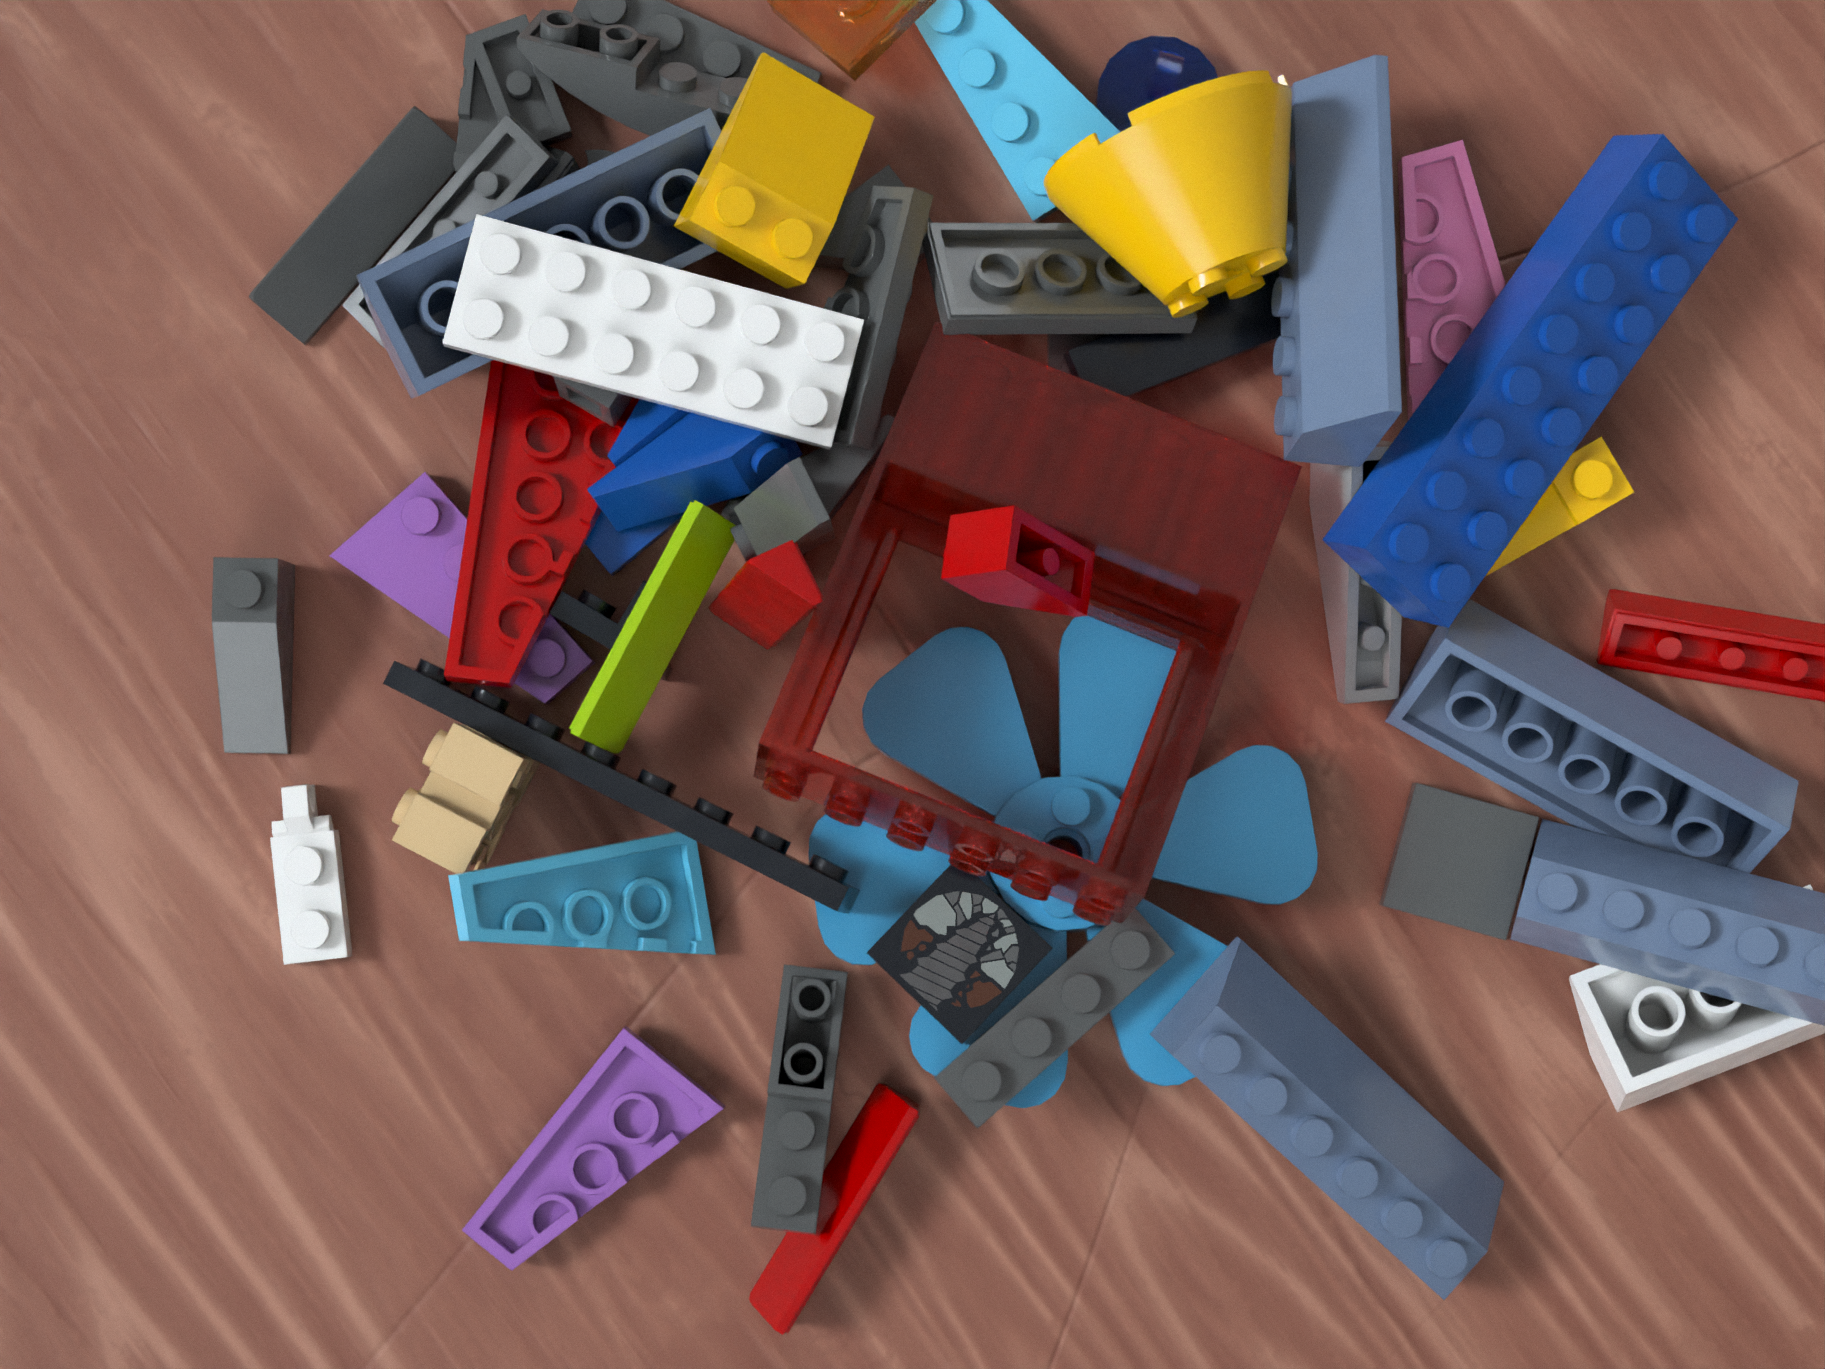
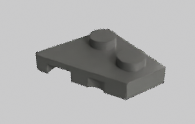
M526 14L466 35L463 58V86L460 89L457 145L453 157V166L456 172L506 114L517 119L544 147L572 138L571 128L552 80L517 49V37L529 25Z

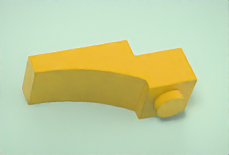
M1602 436L1572 453L1486 576L1634 493Z

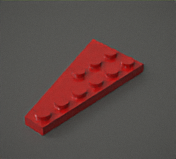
M496 360L491 361L444 677L447 681L504 688L513 687L601 513V509L587 489L616 468L607 455L639 401L638 398L633 397L621 418L613 427L559 396L552 375Z

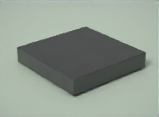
M1412 783L1379 905L1506 940L1539 817L1423 784Z

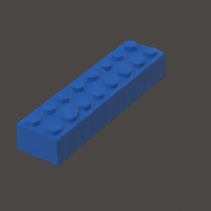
M1664 134L1615 135L1611 138L1322 539L1403 617L1447 628L1450 627L1738 221L1734 213Z

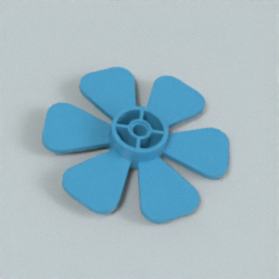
M1104 606L1088 609L1087 616L1072 619L1061 636L1058 653L1060 777L1041 778L1008 665L999 645L986 633L970 627L949 628L935 635L882 676L867 692L862 708L863 729L871 744L885 756L993 816L994 819L988 834L868 805L845 804L829 810L817 821L809 837V863L813 854H816L845 868L849 873L844 882L859 889L860 892L849 914L837 912L815 901L818 927L824 944L837 958L852 965L870 966L876 964L866 953L958 857L1053 948L963 1044H960L920 1005L912 1018L909 1032L912 1054L925 1071L936 1076L1067 960V933H1077L1084 930L1087 941H1089L1132 904L1173 950L1175 955L1109 1012L1121 1053L1130 1070L1143 1081L1159 1086L1180 1085L1196 1077L1161 1046L1150 1033L1228 946L1133 893L1138 876L1257 904L1280 905L1298 898L1310 887L1317 872L1318 858L1307 787L1300 766L1288 753L1273 746L1252 745L1236 751L1130 813L1126 804L1119 797L1197 715L1212 694L1215 679L1212 661L1199 643L1184 634L1121 609ZM1061 839L1074 846L1078 862L1072 872L1061 874L1053 871L1045 861L1044 851L1049 842ZM1068 1049L1005 1105L1027 1108L1041 1105L1054 1096L1065 1080Z

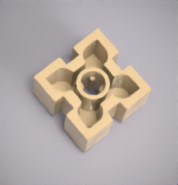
M453 723L449 732L440 729L426 750L422 764L430 767L429 770L431 772L423 787L419 791L410 787L398 803L392 817V822L399 825L392 841L458 874L486 868L506 830L505 825L515 806L519 805L540 762L468 726Z

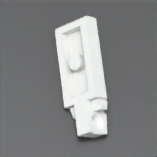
M314 784L282 787L284 820L272 821L273 837L270 838L284 965L352 956L339 830H334L331 815L318 816Z

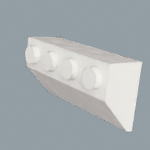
M1807 885V886H1804V887H1803V888H1806V889L1813 890V888L1811 887V885ZM1601 964L1569 977L1590 1056L1617 1113L1825 1033V1026Z

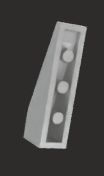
M1380 440L1360 467L1310 463L1309 505L1337 701L1343 704L1399 699L1402 615L1322 540L1392 444V442Z

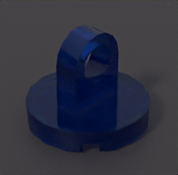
M1149 36L1128 43L1109 59L1097 85L1096 108L1122 132L1132 126L1127 113L1173 92L1218 78L1215 67L1198 48L1176 37Z

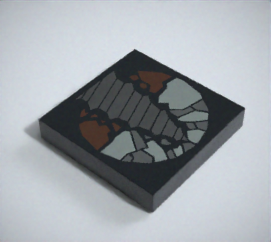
M957 857L866 954L960 1044H963L1053 948Z

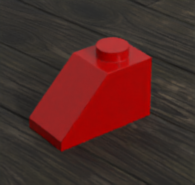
M1015 505L950 515L946 547L943 554L941 579L982 602L1082 617L1087 616L1095 553Z

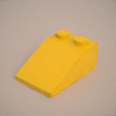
M761 53L674 227L786 289L805 284L834 227L875 117L768 54Z

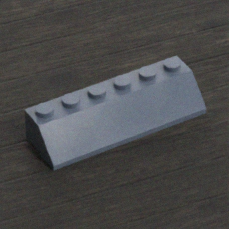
M1373 55L1294 82L1291 86L1292 111L1285 253L1288 261L1279 268V277L1275 281L1271 300L1272 314L1274 317H1280L1281 336L1277 338L1273 352V372L1276 376H1282V396L1279 397L1275 408L1274 430L1276 435L1283 436L1285 461L1360 467L1402 413L1388 56Z
M708 108L483 216L681 269L717 251L674 227V224L721 133V129L711 108ZM475 219L356 276L381 341L411 398L418 397L493 360L444 347L442 344Z
M1471 599L1467 601L1449 628L1437 626L1400 690L1399 699L1394 701L1385 720L1388 724L1572 826L1594 833L1750 873L1791 828L1798 780Z
M1542 819L1510 940L1825 1026V893Z
M1236 937L1153 1029L1150 1035L1445 1300L1488 1251L1504 1181L1243 940Z

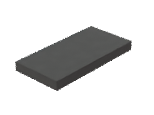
M928 223L927 233L922 241L944 335L1192 333L1198 319L1196 311L1183 317L1173 318L1168 306L1164 305L1075 223Z

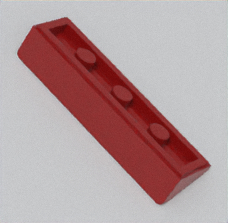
M790 540L746 561L710 604L708 609L714 615L768 650L775 647L820 605L824 597L797 542L794 543L793 540Z
M1617 589L1609 590L1598 647V664L1825 702V624Z
M879 1083L875 1086L824 1170L816 1235L787 1232L750 1292L749 1300L751 1305L775 1331L782 1335L785 1332L788 1334L920 1116L919 1104L885 1083Z

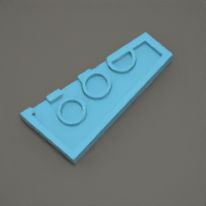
M912 0L906 4V10L1031 219L1038 223L1057 211L1058 208L1049 200L1043 184L1048 170L1062 155L1092 133L1097 134L1101 144L1120 133V131L988 0Z
M678 831L448 875L459 941L716 955L697 841Z

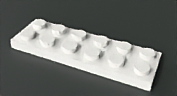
M476 214L442 344L444 347L830 450L864 319Z

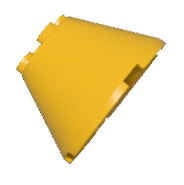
M1268 70L1241 72L1192 85L1154 100L1127 113L1132 126L1101 144L1096 133H1092L1080 141L1053 164L1044 178L1043 184L1049 200L1164 305L1168 306L1173 318L1183 317L1203 308L1209 303L1207 298L1224 291L1227 292L1229 299L1246 296L1265 285L1262 275L1282 267L1288 261L1285 253L1292 91L1284 75L1277 78L1279 83H1273Z

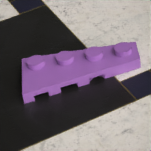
M424 472L329 556L450 638L467 517L434 479ZM549 614L515 684L544 704H549L595 662L553 615Z
M625 1026L462 1231L512 1271L578 1221L580 1217L625 1185L648 1165L680 1143L682 1139L723 1110L725 1105Z

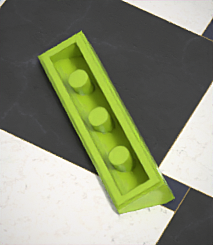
M696 500L693 503L690 501L569 727L571 734L611 753L619 754L623 750L735 541L730 528L736 526L735 524Z

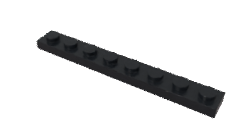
M420 658L416 668L397 661L393 662L383 684L837 912L850 913L860 890L844 882L849 873L845 868L816 854H813L808 865L786 854L791 842L757 825L750 836L729 825L734 813L701 797L698 798L695 806L692 807L672 797L677 788L676 784L645 769L641 770L636 779L616 769L621 759L618 755L588 741L585 742L580 751L560 741L565 732V729L532 713H530L526 723L505 713L510 704L509 701L476 685L471 695H468L450 686L452 681H447L444 677L445 669Z

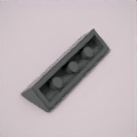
M414 106L253 289L249 299L306 346L359 285L356 276L375 267L454 176L456 171L453 166L454 152H456L457 143L425 113Z

